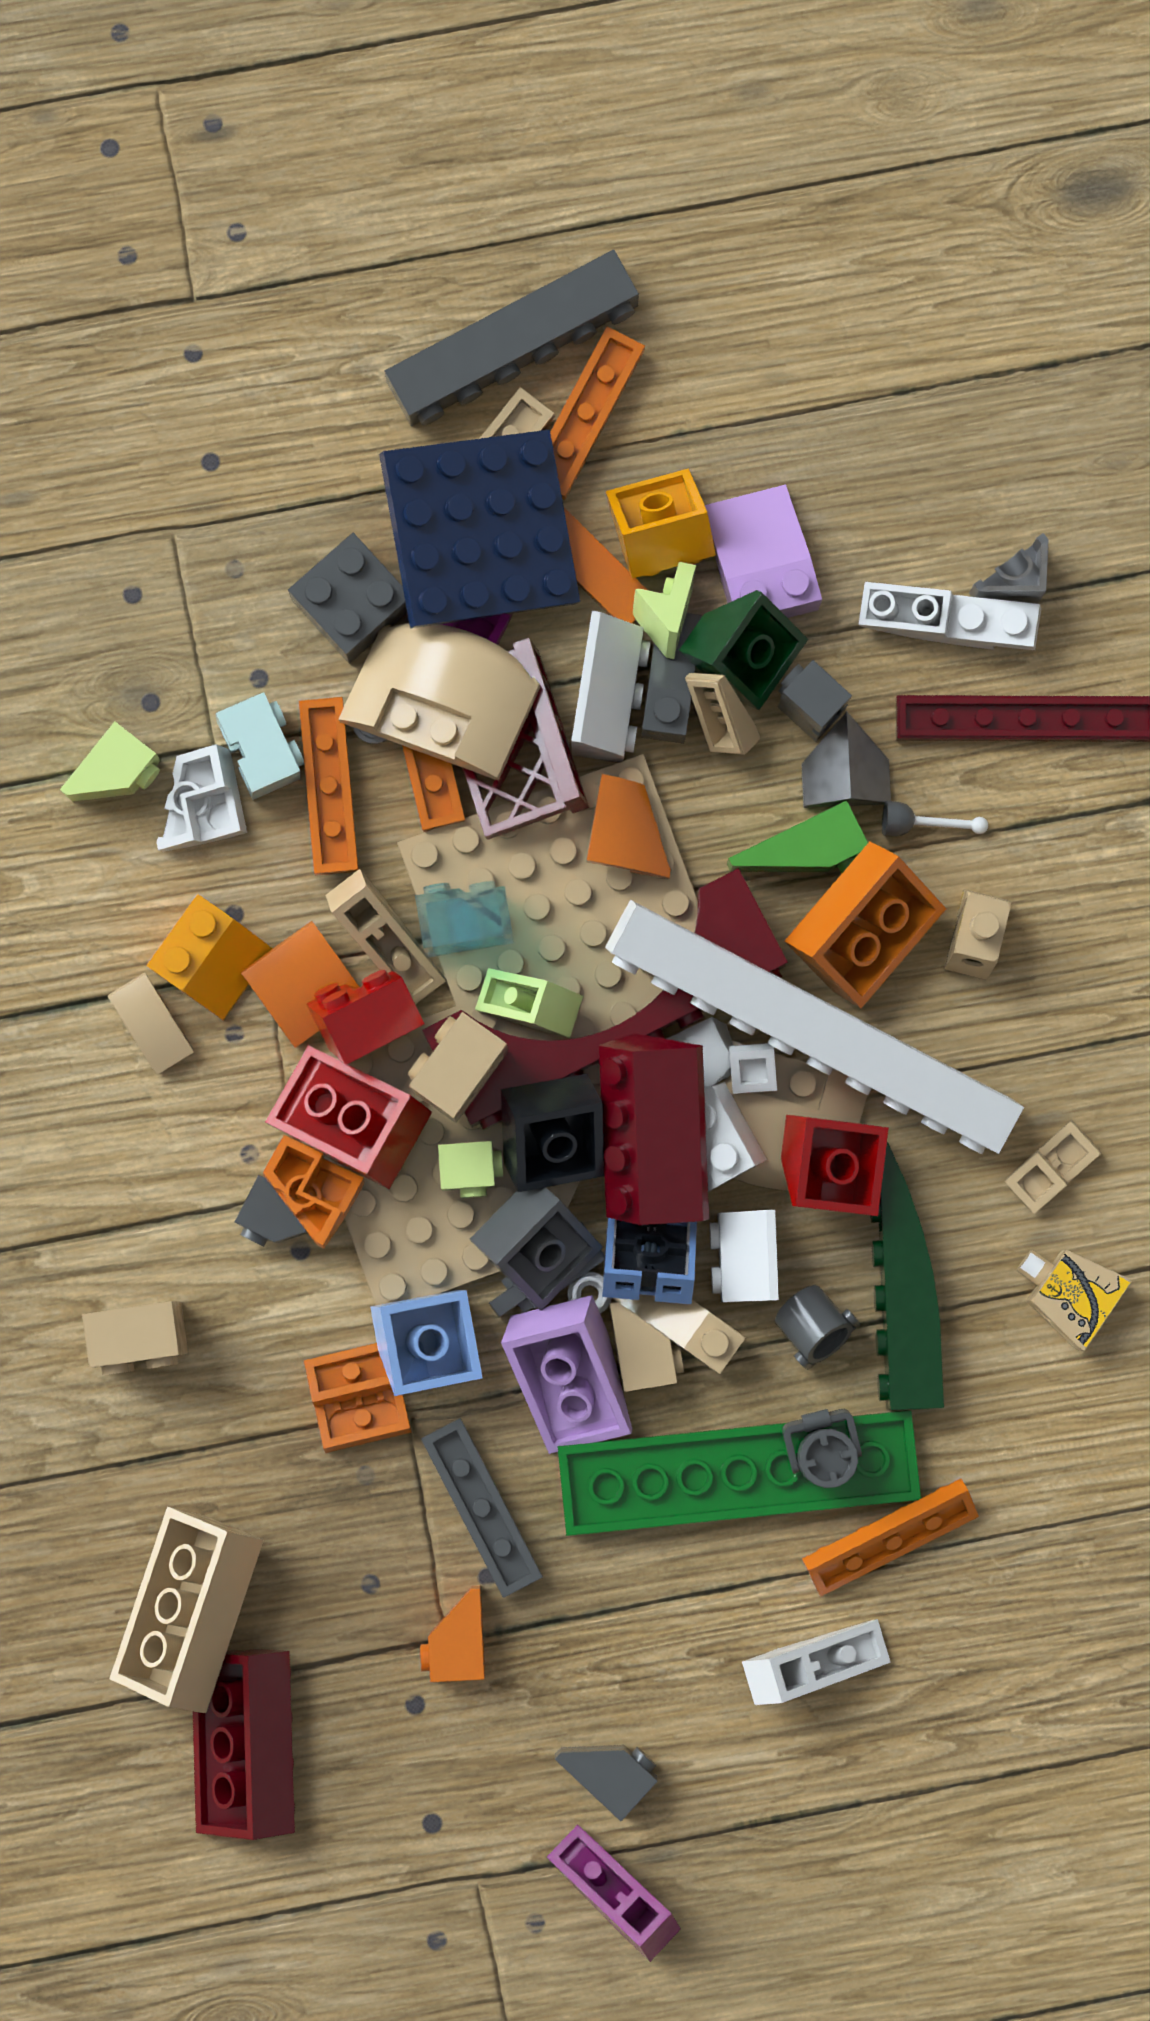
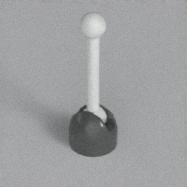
M885 801L883 807V836L897 837L905 835L913 825L972 829L976 834H983L988 829V822L983 817H976L973 820L915 816L913 810L907 804L897 801Z

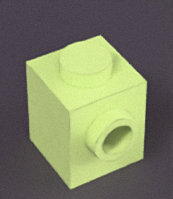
M492 1141L438 1145L442 1191L460 1190V1198L487 1196L486 1188L496 1187L495 1177H503L502 1150L493 1151Z

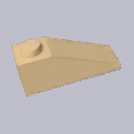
M361 869L357 870L325 895L331 913L378 969L386 970L387 973L394 971L403 978L415 1005L446 982L443 975L386 899Z
M642 1294L639 1295V1300L613 1298L718 1374H721L746 1338L693 1300L692 1304L655 1302L654 1295Z

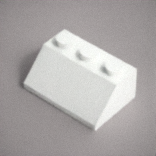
M592 611L572 735V755L619 763L624 760L625 751L634 752L637 727L629 726L631 709L640 710L644 684L636 683L638 666L647 667L651 641L642 640L643 627L597 611Z

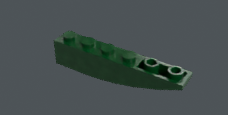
M887 1142L878 1216L870 1215L871 1223H879V1240L872 1241L873 1267H880L881 1285H874L875 1312L882 1311L883 1329H876L875 1333L877 1356H884L885 1374H878L877 1376L879 1401H886V1409L944 1408L940 1314L934 1273L924 1232L908 1185Z

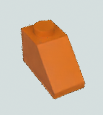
M481 1585L471 1586L430 1632L428 1644H420L421 1671H430V1682L484 1680L485 1658Z

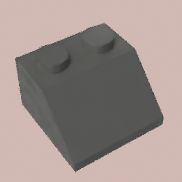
M546 1187L523 1192L516 1191L470 1238V1241L540 1310L603 1248L570 1210Z

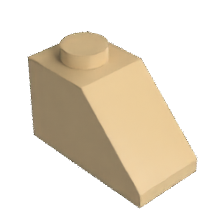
M610 1303L624 1392L676 1384V1374L684 1373L680 1346L671 1347L670 1339L621 1303Z

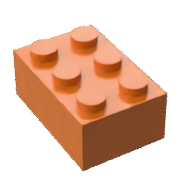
M869 841L784 941L834 993L862 1009L944 913L946 908L898 855Z

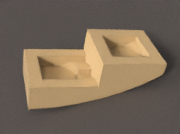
M145 972L108 995V998L156 1075L194 1053L193 1047Z
M1070 1120L1004 1182L1035 1214L1064 1189L1075 1176L1101 1154V1151L1075 1122Z

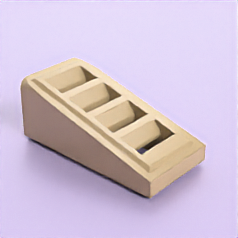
M689 673L685 679L710 752L745 755L761 737L755 723L725 675ZM708 688H714L715 691H709Z

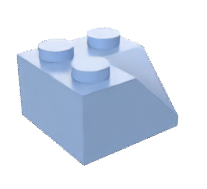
M453 1290L370 1307L378 1351L394 1396L483 1378L467 1290Z

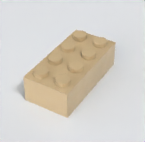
M167 1507L109 1679L165 1706L206 1713L264 1540L207 1516Z

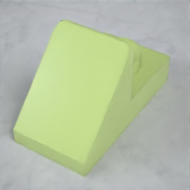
M679 562L675 578H666L663 593L644 589L635 590L633 616L666 658L675 659L693 591L696 565Z

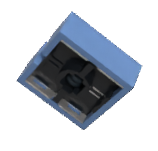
M608 1218L602 1297L639 1300V1295L642 1294L654 1295L655 1302L692 1304L695 1281L697 1222L638 1225Z

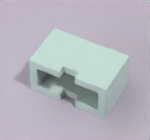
M263 692L216 713L217 724L230 752L233 753L239 750L243 757L237 760L239 764L238 770L252 800L300 780L299 766L304 764V760L295 740L287 743L280 727L287 724L277 701L269 704Z

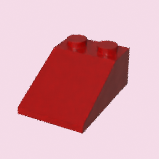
M308 1045L265 1123L297 1141L322 1152L328 1158L365 1178L390 1189L430 1118L432 1111L411 1095L348 1064L344 1065L340 1060Z

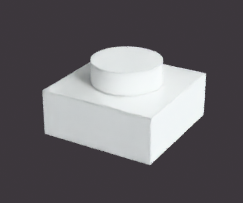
M765 1043L729 1046L733 1094L777 1091L775 1054L772 1045Z

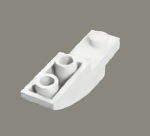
M865 582L859 626L900 636L992 650H994V646L1035 650L1041 606L1036 603L953 595L949 590Z

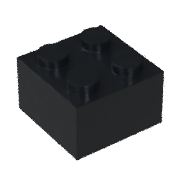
M588 1074L501 1089L504 1164L517 1192L604 1176L603 1106Z

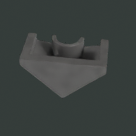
M1042 533L1028 549L1024 551L1022 548L1004 564L995 568L996 572L986 580L982 581L980 579L974 583L969 592L971 597L1038 604L1046 592L1049 539L1046 535Z
M846 711L801 764L803 808L833 807L844 801H847L849 806L884 805L885 801H891L889 759Z

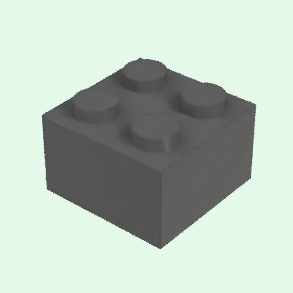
M354 532L288 589L293 603L349 664L374 643L379 630L384 626H393L407 613L403 586Z

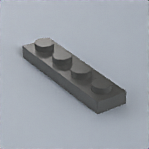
M459 1418L421 1438L502 1597L505 1598L542 1578L543 1575L462 1419Z

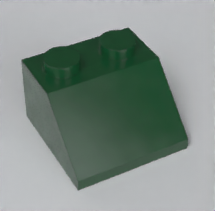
M755 590L705 613L679 651L703 674L725 675L740 701L760 710L802 650L808 638L762 592Z

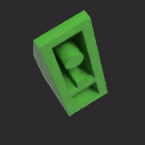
M844 801L728 858L727 866L730 872L738 868L740 872H830L839 868L842 874L868 844V841L848 802Z

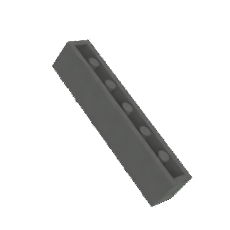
M613 249L384 370L386 382L410 426L419 422L422 425H428L444 415L443 409L457 402L460 405H465L476 400L483 393L481 389L494 382H497L498 385H503L512 381L520 375V369L534 361L536 365L548 362L558 355V349L572 341L575 345L589 340L597 333L596 328L610 321L613 325L627 320L635 313L634 308L638 307L639 293Z

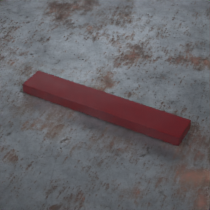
M897 695L896 741L1150 742V696Z

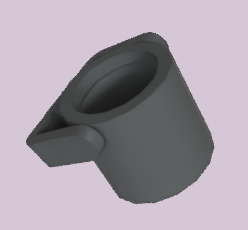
M817 1285L808 1286L789 1298L780 1308L775 1318L776 1325L798 1350L794 1357L807 1370L838 1351L846 1343L851 1333L861 1324L850 1310L846 1309L842 1313L820 1286Z
M828 1409L804 1414L801 1415L802 1419L788 1422L783 1426L782 1434L793 1474L801 1472L810 1483L823 1488L838 1487L846 1483L853 1476L858 1464V1457H862L854 1419L847 1409H838L828 1412ZM846 1420L850 1439L842 1432L822 1428L830 1427L833 1423ZM813 1431L807 1434L800 1442L795 1455L791 1434Z

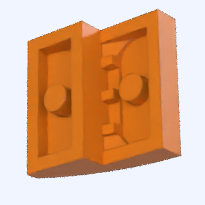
M313 921L306 924L241 972L295 1048L319 1031L306 1005L316 999L314 994L318 990L333 983H338L339 987L347 984L360 988Z
M377 1343L304 1360L311 1399L315 1407L325 1453L412 1433L404 1395L394 1396Z

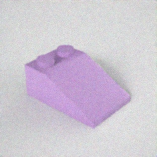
M786 485L705 505L716 552L715 559L727 603L758 590L787 618L819 610L822 601L811 556Z
M592 1295L544 1307L542 1310L536 1309L510 1316L501 1344L549 1454L558 1452L557 1446L595 1443L632 1433V1426L608 1331Z

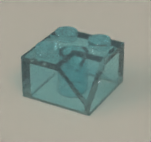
M495 881L469 885L470 892H464L460 888L450 889V883L433 884L423 887L424 894L415 895L423 948L427 958L514 943L505 886L496 887Z

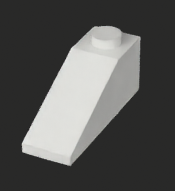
M878 1619L775 1649L745 1660L742 1664L754 1704L764 1705L784 1703L890 1663V1658Z

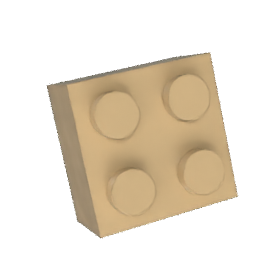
M464 1012L460 1014L457 1020L451 1016L447 1018L434 1037L439 1045L430 1057L422 1053L408 1073L412 1080L409 1085L412 1092L455 1123L458 1122L508 1053L507 1043Z
M169 1301L82 1314L89 1368L101 1367L102 1375L135 1371L134 1362L145 1360L147 1369L179 1365L178 1356L189 1354L182 1302Z

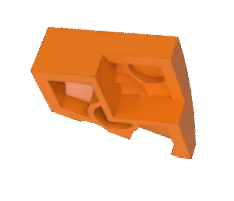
M606 774L601 775L587 863L627 869L631 873L670 878L671 869L645 785Z
M283 1135L263 1171L264 1177L316 1245L323 1249L343 1222L365 1184L364 1177L324 1159L322 1152L286 1135Z

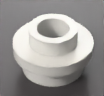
M587 1272L569 1285L568 1300L582 1298V1289L588 1285L594 1286L598 1290V1298L595 1303L599 1312L602 1313L611 1302V1298L602 1297L603 1276L595 1272Z

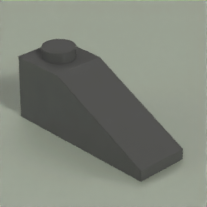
M686 614L675 659L666 658L654 643L641 738L685 743L691 694L685 677L689 673L695 672V665L679 649L702 615Z

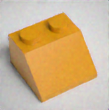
M689 468L606 491L622 553L632 579L640 576L656 575L662 570L677 567L679 562L697 564L703 559L716 556L708 512Z
M197 894L146 966L224 1021L249 986L241 972L273 948L228 914Z

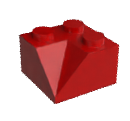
M386 970L374 972L362 980L363 986L360 988L347 984L340 987L338 983L330 984L318 990L314 994L316 999L306 1004L329 1051L344 1065L424 1025L423 1019L403 978L396 972L391 971L387 973Z
M786 1115L781 1162L792 1206L878 1216L889 1127Z

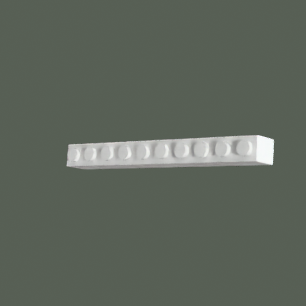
M632 900L629 901L605 946L608 951L615 955L612 963L635 975L639 968L654 975L651 983L673 995H675L678 988L693 995L690 1003L709 1014L714 1015L718 1008L732 1015L729 1023L750 1035L754 1034L756 1028L771 1036L768 1043L789 1055H792L794 1049L809 1055L806 1063L827 1075L831 1074L833 1068L848 1076L845 1083L866 1095H869L871 1089L886 1095L883 1103L907 1115L910 1108L923 1114L924 1117L921 1123L941 1134H945L948 1128L962 1135L959 1140L961 1144L980 1154L984 1152L985 1148L998 1154L1000 1153L1024 1109L1022 1105L1008 1096Z

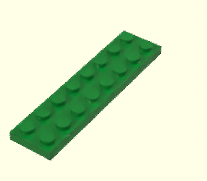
M912 1410L852 1416L862 1457H858V1464L853 1476L846 1483L833 1488H823L810 1483L801 1472L792 1473L782 1434V1428L786 1423L557 1446L566 1536L921 1499ZM846 1420L833 1423L830 1427L822 1428L842 1432L850 1439ZM813 1431L791 1434L795 1455L800 1442L807 1434Z

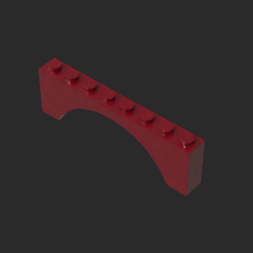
M739 868L700 887L698 890L697 919L694 933L782 978L780 969L786 967L788 962ZM679 988L675 995L663 990L637 1014L616 1026L585 1037L549 1041L509 1035L475 1020L507 1043L508 1053L464 1114L472 1128L480 1124L482 1129L486 1130L502 1122L501 1089L582 1075L584 1070L599 1063L600 1044L634 1033L664 1038L662 1030L678 1023L680 1029H683L704 1018L701 1012L702 1009L690 1003L693 995ZM460 1010L450 1016L457 1020L464 1011ZM448 1017L422 1030L433 1052L439 1045L434 1037Z

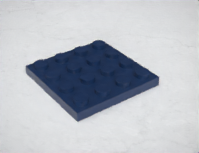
M550 430L383 451L379 454L410 629L575 605L580 602Z

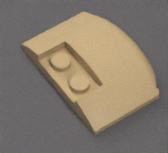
M409 623L396 626L388 625L379 630L338 720L340 723L499 781L539 692L540 684L534 676L530 677L522 664L512 654L474 633L440 624L411 629Z
M732 1040L734 1046L745 1045L744 1043ZM775 1054L777 1091L733 1094L731 1075L727 1079L718 1082V1084L725 1082L767 1159L733 1179L763 1188L789 1191L781 1162L786 1115L860 1123L867 1095L847 1085L845 1081L848 1076L840 1071L833 1069L831 1074L827 1075L806 1062Z

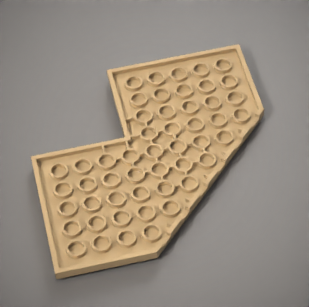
M644 754L580 776L589 808L573 814L568 810L489 840L484 836L478 814L466 817L464 822L439 827L397 842L456 1006L422 1018L424 1025L348 1064L411 1095L432 1111L430 1118L391 1188L387 1189L364 1177L365 1184L345 1217L375 1305L443 1293L500 1272L470 1241V1238L517 1191L504 1164L502 1122L486 1130H483L480 1124L472 1128L463 1113L458 1122L455 1123L414 1094L410 1089L409 1085L412 1082L408 1075L410 1069L422 1053L429 1057L433 1053L422 1030L463 1010L475 1020L492 1029L526 1039L546 1041L568 1040L602 1032L637 1014L663 991V989L651 983L654 975L639 968L635 975L612 963L615 955L605 948L629 901L632 900L689 931L695 932L698 901ZM602 774L628 779L645 785L671 869L669 879L631 873L627 869L587 863ZM551 787L530 794L527 803L538 808L556 802ZM508 802L489 809L488 813L492 825L507 820L515 804ZM523 808L520 815L529 812V810ZM488 968L546 980L582 995L583 999L570 1038L538 1031L475 1010ZM332 1052L326 1053V1054H328V1055H330V1056H332V1057L338 1059ZM597 1063L584 1070L583 1073L588 1074L601 1099L600 1065ZM297 1064L291 1066L292 1072L296 1068ZM492 1141L493 1151L502 1150L503 1177H495L496 1187L486 1188L487 1196L460 1198V1190H441L438 1145ZM324 1155V1159L358 1174ZM580 1181L546 1188L568 1208Z

